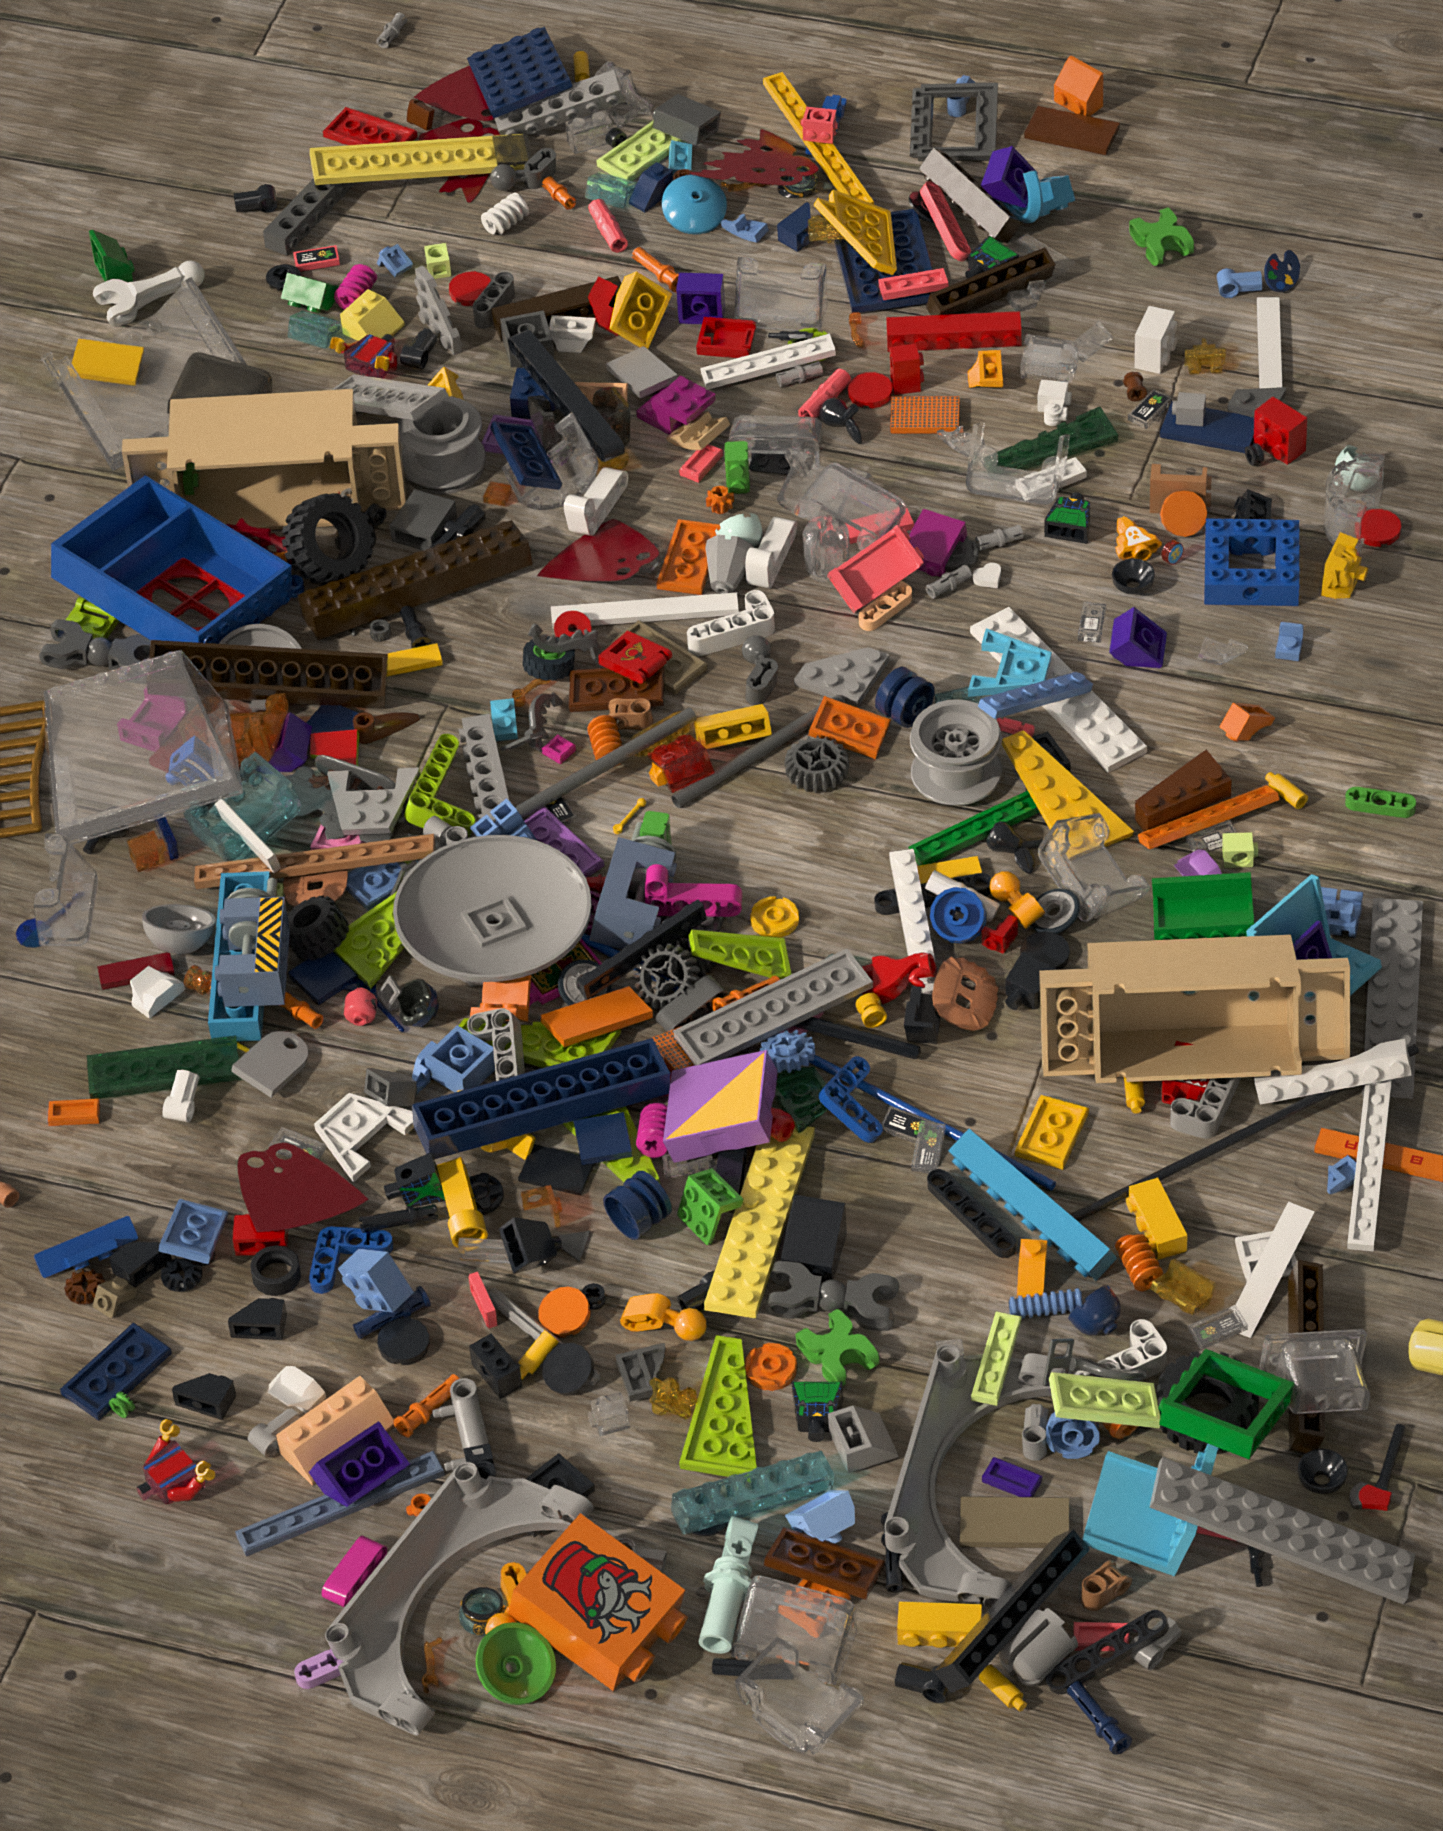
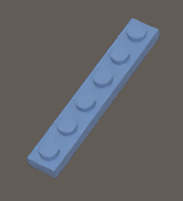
M1073 672L981 698L978 707L992 718L997 719L1089 693L1093 683L1087 680L1083 674Z

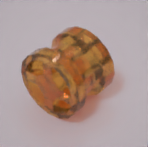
M193 965L185 975L184 986L188 989H196L197 993L205 995L211 989L212 972L202 971L201 967Z

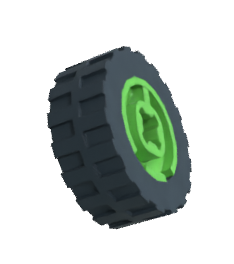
M533 639L527 642L523 648L522 665L524 671L536 679L546 681L564 679V677L570 675V670H574L575 649L557 653L547 652L537 647Z

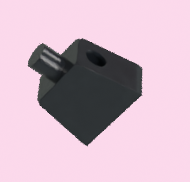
M1022 952L1005 980V991L1008 996L1005 1000L1006 1005L1012 1010H1017L1021 1004L1030 1009L1040 1007L1039 971L1058 969Z
M516 1217L499 1228L513 1274L547 1264L557 1256V1251L562 1246L560 1237L551 1236L546 1222Z

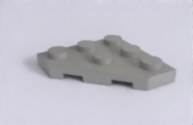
M423 265L416 268V279H414V282L418 289L416 298L420 305V312L418 314L421 322L428 325L430 330L441 340L444 348H448L453 355L462 352L459 332L456 327L453 328L452 322L448 317L450 312L444 299H440L439 293L435 288L437 284L434 277Z
M867 647L805 663L794 678V686L829 698L841 695L845 699L846 704L858 707L888 664L889 654Z

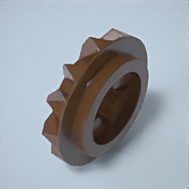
M82 1268L81 1272H73L72 1277L66 1279L65 1294L73 1303L81 1305L91 1304L94 1302L98 1285L104 1283L105 1279L102 1273H96L94 1269L86 1271ZM84 1281L88 1283V1288H86V1292H84V1289L82 1288V1283Z

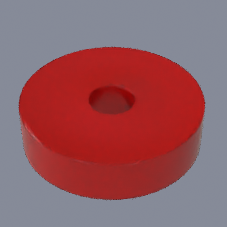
M575 610L562 613L554 624L555 637L559 638L562 634H566L569 637L572 636L575 632L569 631L571 627H575L577 630L580 629L583 635H585V629L589 632L592 631L589 618L582 612Z

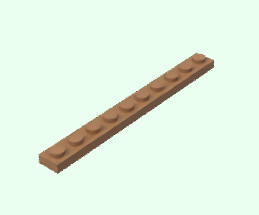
M434 834L280 854L276 855L281 869L275 873L259 857L195 866L194 884L196 889L220 886L221 873L270 871L271 878L280 879L423 859L435 851L436 840Z

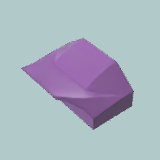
M1200 849L1181 858L1174 865L1182 876L1222 874L1219 866L1205 850Z

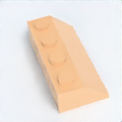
M359 1376L278 1433L276 1437L279 1452L313 1486L316 1482L308 1472L316 1462L378 1421L387 1432L395 1427L394 1420L378 1393Z

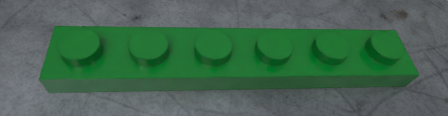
M1027 790L925 838L908 848L909 850L914 849L915 859L919 866L932 864L987 838L995 823L999 821L1007 822L1012 826L1040 811Z

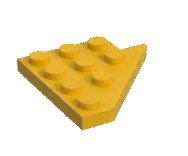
M834 189L829 194V201L817 198L814 206L874 269L890 275L895 273L897 266L890 210Z

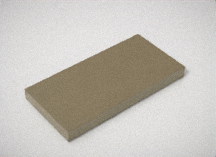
M640 620L627 629L672 652V658L664 665V688L672 694L676 695L707 670L706 662ZM625 630L622 634H620L617 638H615L612 642H610V643L607 645V648H608L613 642H615L620 636H622L627 630Z
M961 1497L960 1547L1045 1548L1054 1537L1069 1531V1498Z

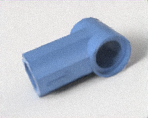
M963 75L957 79L956 83H975V81L970 76ZM947 97L948 114L952 117L963 116L966 113V105L970 97Z
M1226 268L1217 273L1219 293L1224 298H1232L1238 292L1262 290L1261 271L1236 273L1234 270Z

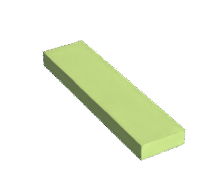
M1001 1312L995 1313L971 1394V1401L998 1405L1021 1326V1316Z

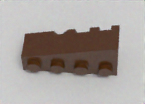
M1206 749L1135 800V821L1145 832L1231 799L1232 780Z

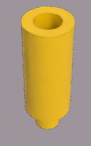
M578 51L573 55L576 82L590 78L588 54L584 51Z
M1269 772L1265 776V779L1269 782L1268 786L1278 792V795L1294 808L1301 809L1308 801V795L1280 773L1275 775Z
M1124 1077L1126 1104L1131 1108L1132 1113H1140L1141 1107L1145 1104L1143 1081L1127 1082Z
M546 1330L541 1333L518 1361L521 1365L520 1374L522 1380L528 1372L533 1374L546 1359V1356L559 1343Z
M993 1664L986 1666L979 1674V1680L1008 1708L1015 1707L1019 1712L1026 1708L1027 1703L1022 1699L1023 1693Z

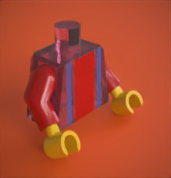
M369 334L359 341L350 344L344 343L345 341L339 337H332L329 348L335 349L339 354H344L346 370L362 376L382 379L386 377L388 372L396 371L398 357L394 349L395 339L390 334H385L382 338Z
M168 1419L161 1422L160 1431L163 1436H159L143 1466L146 1482L136 1487L143 1501L155 1494L164 1504L190 1501L199 1491L205 1488V1479L210 1481L215 1477V1471L210 1469V1463L201 1461L196 1466L175 1440L171 1442L170 1438L178 1436L180 1428L174 1424L169 1431L172 1421Z

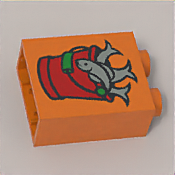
M581 1513L514 1588L508 1612L510 1616L520 1623L535 1628L548 1640L552 1647L612 1691L616 1689L626 1676L635 1683L638 1682L655 1659V1655L648 1651L649 1648L659 1637L668 1644L671 1643L680 1633L688 1619L680 1611L685 1594L684 1588Z

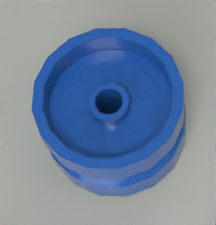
M953 887L944 890L935 898L931 905L930 919L933 928L942 938L951 943L965 944L974 941L981 935V930L986 926L987 912L984 903L974 892L966 888ZM961 912L964 914L963 919L959 918L957 921L955 914Z

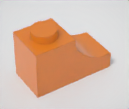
M1232 703L1220 728L1227 732L1226 736L1235 742L1239 740L1249 741L1258 730L1271 726L1275 717L1259 705Z

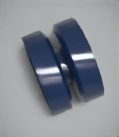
M901 666L889 673L877 691L875 707L878 712L892 718L900 726L910 728L913 726L917 716L924 709L932 705L935 687L930 681L917 676L914 671Z

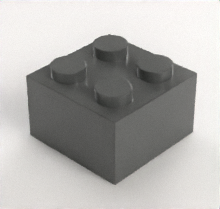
M544 311L500 319L502 339L511 368L522 365L510 351L507 339L527 329L536 336L554 358L553 339Z

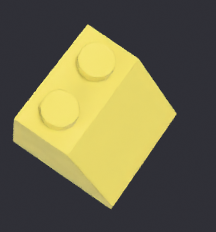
M369 289L340 314L343 334L357 341L365 340L371 334L372 336L367 340V343L374 336L382 338L385 334L394 336L405 325L388 300Z

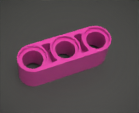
M361 1535L326 1580L322 1588V1597L345 1607L387 1555V1547Z

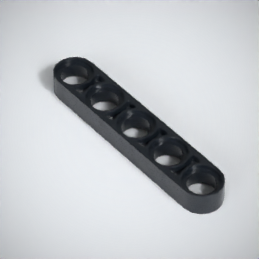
M986 873L951 878L969 888H973L984 896L991 894L990 881L992 878ZM979 882H984L987 884V886L984 888H978L975 886V884ZM922 883L920 885L924 906L928 908L931 907L936 897L928 896L927 893L930 891L925 889L927 883ZM895 889L884 890L875 895L874 904L877 913L881 915L900 913ZM882 900H889L892 902L888 906H883L879 904V902Z
M935 1169L928 1173V1190L985 1246L1000 1258H1009L1015 1254L1016 1239L1014 1235L947 1171ZM940 1178L945 1180V1183L937 1186L932 1181ZM952 1194H958L962 1197L958 1201L948 1199ZM968 1210L978 1212L974 1217H968L964 1213ZM989 1225L994 1227L995 1230L985 1233L981 1228ZM1006 1241L1011 1246L1007 1249H1002L997 1244Z
M1159 1610L1148 1611L1059 1663L1046 1675L1049 1689L1055 1694H1065L1069 1686L1074 1682L1079 1681L1083 1684L1163 1637L1169 1629V1623L1165 1614ZM1153 1618L1163 1620V1625L1157 1630L1149 1629L1148 1623ZM1129 1632L1139 1634V1639L1134 1644L1124 1642V1637ZM1112 1646L1115 1648V1653L1110 1658H1103L1100 1656L1102 1648ZM1082 1660H1087L1091 1663V1667L1086 1672H1078L1076 1670L1077 1664ZM1058 1674H1063L1067 1677L1065 1684L1060 1687L1054 1686L1052 1684L1053 1678Z

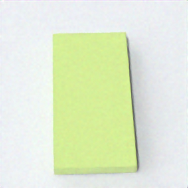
M653 120L596 160L597 167L628 185L654 163H659L669 156L671 140L687 142L654 129Z
M1051 1372L1049 1382L1056 1417L1160 1428L1161 1415L1158 1409L1154 1383Z

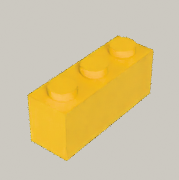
M763 704L704 716L694 721L696 739L702 750L772 735L769 714Z
M1159 1178L1129 1186V1197L1126 1198L1128 1210L1130 1213L1134 1212L1137 1227L1140 1232H1144L1148 1243L1151 1245V1251H1154L1157 1259L1160 1260L1186 1252L1187 1233Z
M899 1602L898 1645L909 1647L917 1645L933 1646L936 1648L945 1646L956 1647L982 1618V1604Z

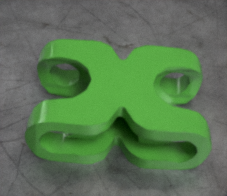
M1170 208L1159 210L1160 217L1156 223L1145 222L1140 217L1129 220V233L1138 246L1147 248L1146 257L1154 266L1164 263L1163 256L1165 251H1178L1183 256L1194 253L1192 236L1185 227L1175 226L1177 224V216Z
M836 1309L828 1314L830 1333L816 1335L808 1328H804L797 1332L795 1337L799 1350L808 1361L814 1364L822 1363V1376L828 1382H843L844 1386L846 1385V1370L843 1367L846 1364L859 1363L867 1370H871L879 1365V1355L875 1347L864 1335H853L851 1320L841 1310Z

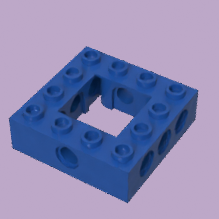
M1206 518L1204 605L1298 606L1299 520ZM1275 551V569L1229 568V552L1234 555L1261 554V556H1267Z

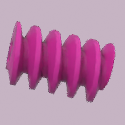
M357 264L351 268L334 294L335 301L340 308L345 310L367 289L370 290L373 287V284L377 281L375 271L363 264Z
M662 1103L648 1104L640 1114L636 1145L638 1150L647 1157H661L667 1151L663 1143L667 1106Z

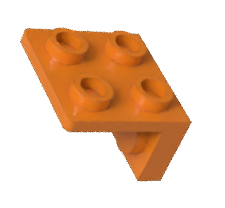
M531 975L507 981L483 982L482 1003H480V1008L471 1007L470 1017L476 1013L505 1008L514 1014L520 1022H528Z

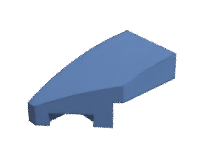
M745 214L739 215V218L735 221H727V219L721 221L722 228L728 232L755 243L769 231L767 223L746 220Z
M433 1041L419 1053L415 1061L412 1079L417 1081V1093L431 1082L430 1071L425 1066L424 1056L437 1045Z
M1348 1155L1335 1165L1328 1166L1327 1192L1329 1194L1337 1193L1354 1184L1356 1162Z

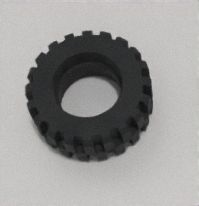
M338 493L321 494L296 505L292 509V513L287 516L285 521L288 525L283 526L282 534L285 535L282 544L287 549L285 556L287 560L291 559L293 563L291 564L292 568L295 571L299 570V575L305 580L310 578L312 583L326 585L331 581H338L349 577L351 574H358L361 569L367 566L368 560L366 559L371 558L373 550L370 549L374 545V537H371L373 527L368 524L367 519L369 517L366 512L362 513L360 511L362 507L357 502L352 504L351 498L347 496L341 497ZM320 519L329 521L339 533L341 549L336 560L326 556L317 544L315 533Z
M1199 1351L1191 1352L1188 1357L1183 1355L1176 1359V1364L1172 1362L1165 1368V1372L1161 1374L1157 1386L1158 1406L1164 1397L1167 1398L1173 1384L1179 1383L1184 1370L1188 1371L1194 1357L1201 1355ZM1220 1352L1221 1355L1229 1357V1354ZM1203 1375L1181 1404L1192 1408L1185 1401L1191 1396L1200 1393L1220 1395L1230 1402L1227 1407L1214 1412H1199L1247 1430L1258 1415L1259 1395ZM1160 1425L1162 1432L1167 1434V1438L1174 1444L1178 1442L1180 1448L1187 1451L1188 1449H1193L1194 1453L1197 1454L1199 1451L1204 1452L1208 1443Z

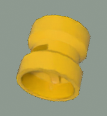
M867 993L857 999L855 1003L859 1014H861L865 1027L876 1028L886 1021L887 1014L881 1006V1001L877 994Z

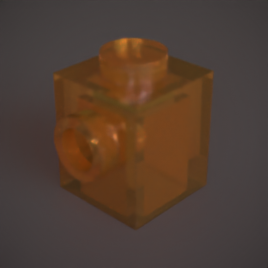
M154 830L126 840L129 856L138 872L165 863L164 852H167L163 839H158Z

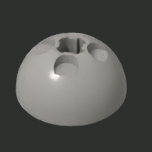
M182 904L159 905L147 909L142 914L143 928L149 940L160 950L177 955L188 954L201 948L211 937L216 921L215 916L209 911Z

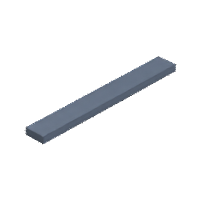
M431 1451L409 1460L410 1465L348 1507L327 1495H323L235 1531L236 1537L247 1557L445 1476L444 1469L435 1452Z

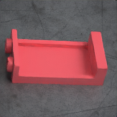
M896 525L891 531L827 574V577L853 613L862 609L923 566L924 562L922 559H924V556L918 547L913 548L909 540L911 538L904 528L900 529Z

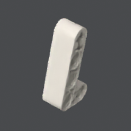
M604 467L583 497L572 494L566 497L564 513L569 531L593 536L627 487L628 473L626 471Z
M779 517L772 518L759 547H750L747 552L745 561L747 584L768 589L772 587L795 539L797 521Z
M760 590L749 591L745 595L746 610L690 627L687 631L688 651L699 657L741 645L752 635L763 637L772 635L775 631L774 610L766 595Z
M1139 1319L1130 1326V1348L1097 1363L1106 1364L1109 1368H1117L1122 1371L1125 1369L1132 1371V1369L1145 1368L1147 1370L1146 1377L1120 1379L1139 1382L1165 1369L1167 1364V1345L1150 1321ZM1077 1371L1074 1374L1083 1376L1102 1377L1085 1371Z

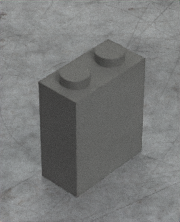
M677 94L654 110L652 116L654 119L653 128L697 146L718 131L721 112Z
M414 489L390 524L392 542L423 551L429 549L442 535L447 521L451 519L456 520L455 501Z

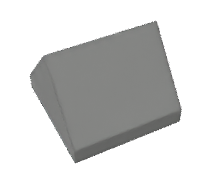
M389 976L377 995L388 1011L399 1008L397 996H400L402 991L394 978Z

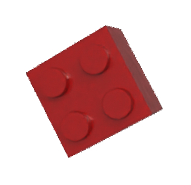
M1273 396L1255 409L1253 443H1258L1263 450L1288 465L1306 451L1308 418Z

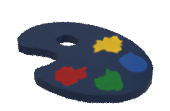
M1287 250L1284 253L1283 262L1279 260L1276 253L1271 254L1264 268L1267 285L1270 289L1279 293L1291 289L1296 284L1300 274L1299 259L1291 250Z

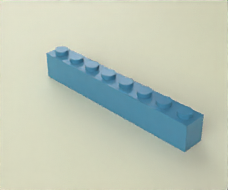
M968 1129L948 1150L954 1157L951 1162L963 1172L967 1169L971 1173L970 1179L979 1187L982 1184L989 1189L986 1192L995 1201L1003 1200L1006 1203L1004 1208L1014 1217L1019 1214L1023 1218L1021 1222L1031 1232L1035 1229L1041 1233L1039 1238L1047 1240V1246L1049 1247L1054 1244L1059 1249L1057 1254L1067 1263L1070 1260L1077 1265L1074 1268L1083 1277L1086 1278L1090 1275L1097 1281L1117 1259L1110 1248L971 1129Z

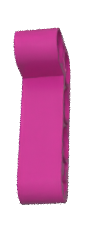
M654 864L647 868L645 903L659 907L657 916H673L697 899L704 905L706 916L733 917L742 910L743 892L735 884L669 883L666 867Z

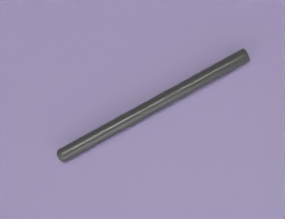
M841 695L832 697L834 700L845 703V699ZM820 705L672 795L673 804L677 808L682 807L809 729Z
M690 707L515 806L516 810L524 819L697 720L696 714Z

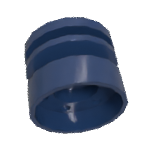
M637 1171L631 1178L625 1180L623 1186H617L603 1198L606 1213L612 1223L621 1233L632 1240L640 1238L651 1229L652 1224L660 1223L662 1219H665L672 1212V1205L664 1188L654 1177L645 1171Z

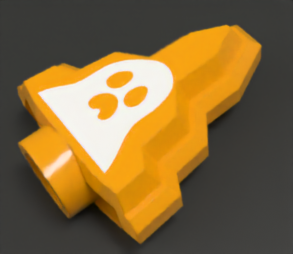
M1125 516L1117 519V532L1119 536L1116 538L1118 545L1116 546V553L1119 559L1135 558L1147 561L1152 556V553H1155L1162 546V542L1156 535L1150 534L1142 527H1138L1134 521Z

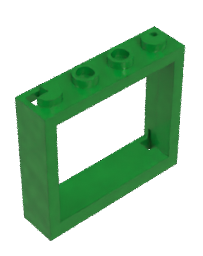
M1205 1349L1199 1357H1194L1188 1371L1184 1370L1179 1383L1173 1384L1169 1396L1161 1400L1158 1408L1161 1411L1159 1425L1250 1459L1289 1407L1294 1382ZM1203 1375L1269 1399L1247 1430L1181 1405Z

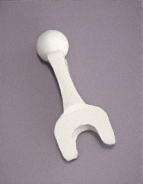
M185 261L178 268L175 267L164 274L142 281L127 283L120 279L108 280L95 287L93 296L101 305L116 304L109 308L107 320L112 327H119L131 323L136 318L138 310L153 300L174 292L183 291L184 287L193 289L200 286L204 280L205 273L199 263Z

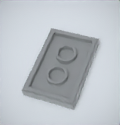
M644 346L606 363L607 370L620 382L628 383V388L639 398L669 386L678 378V375Z

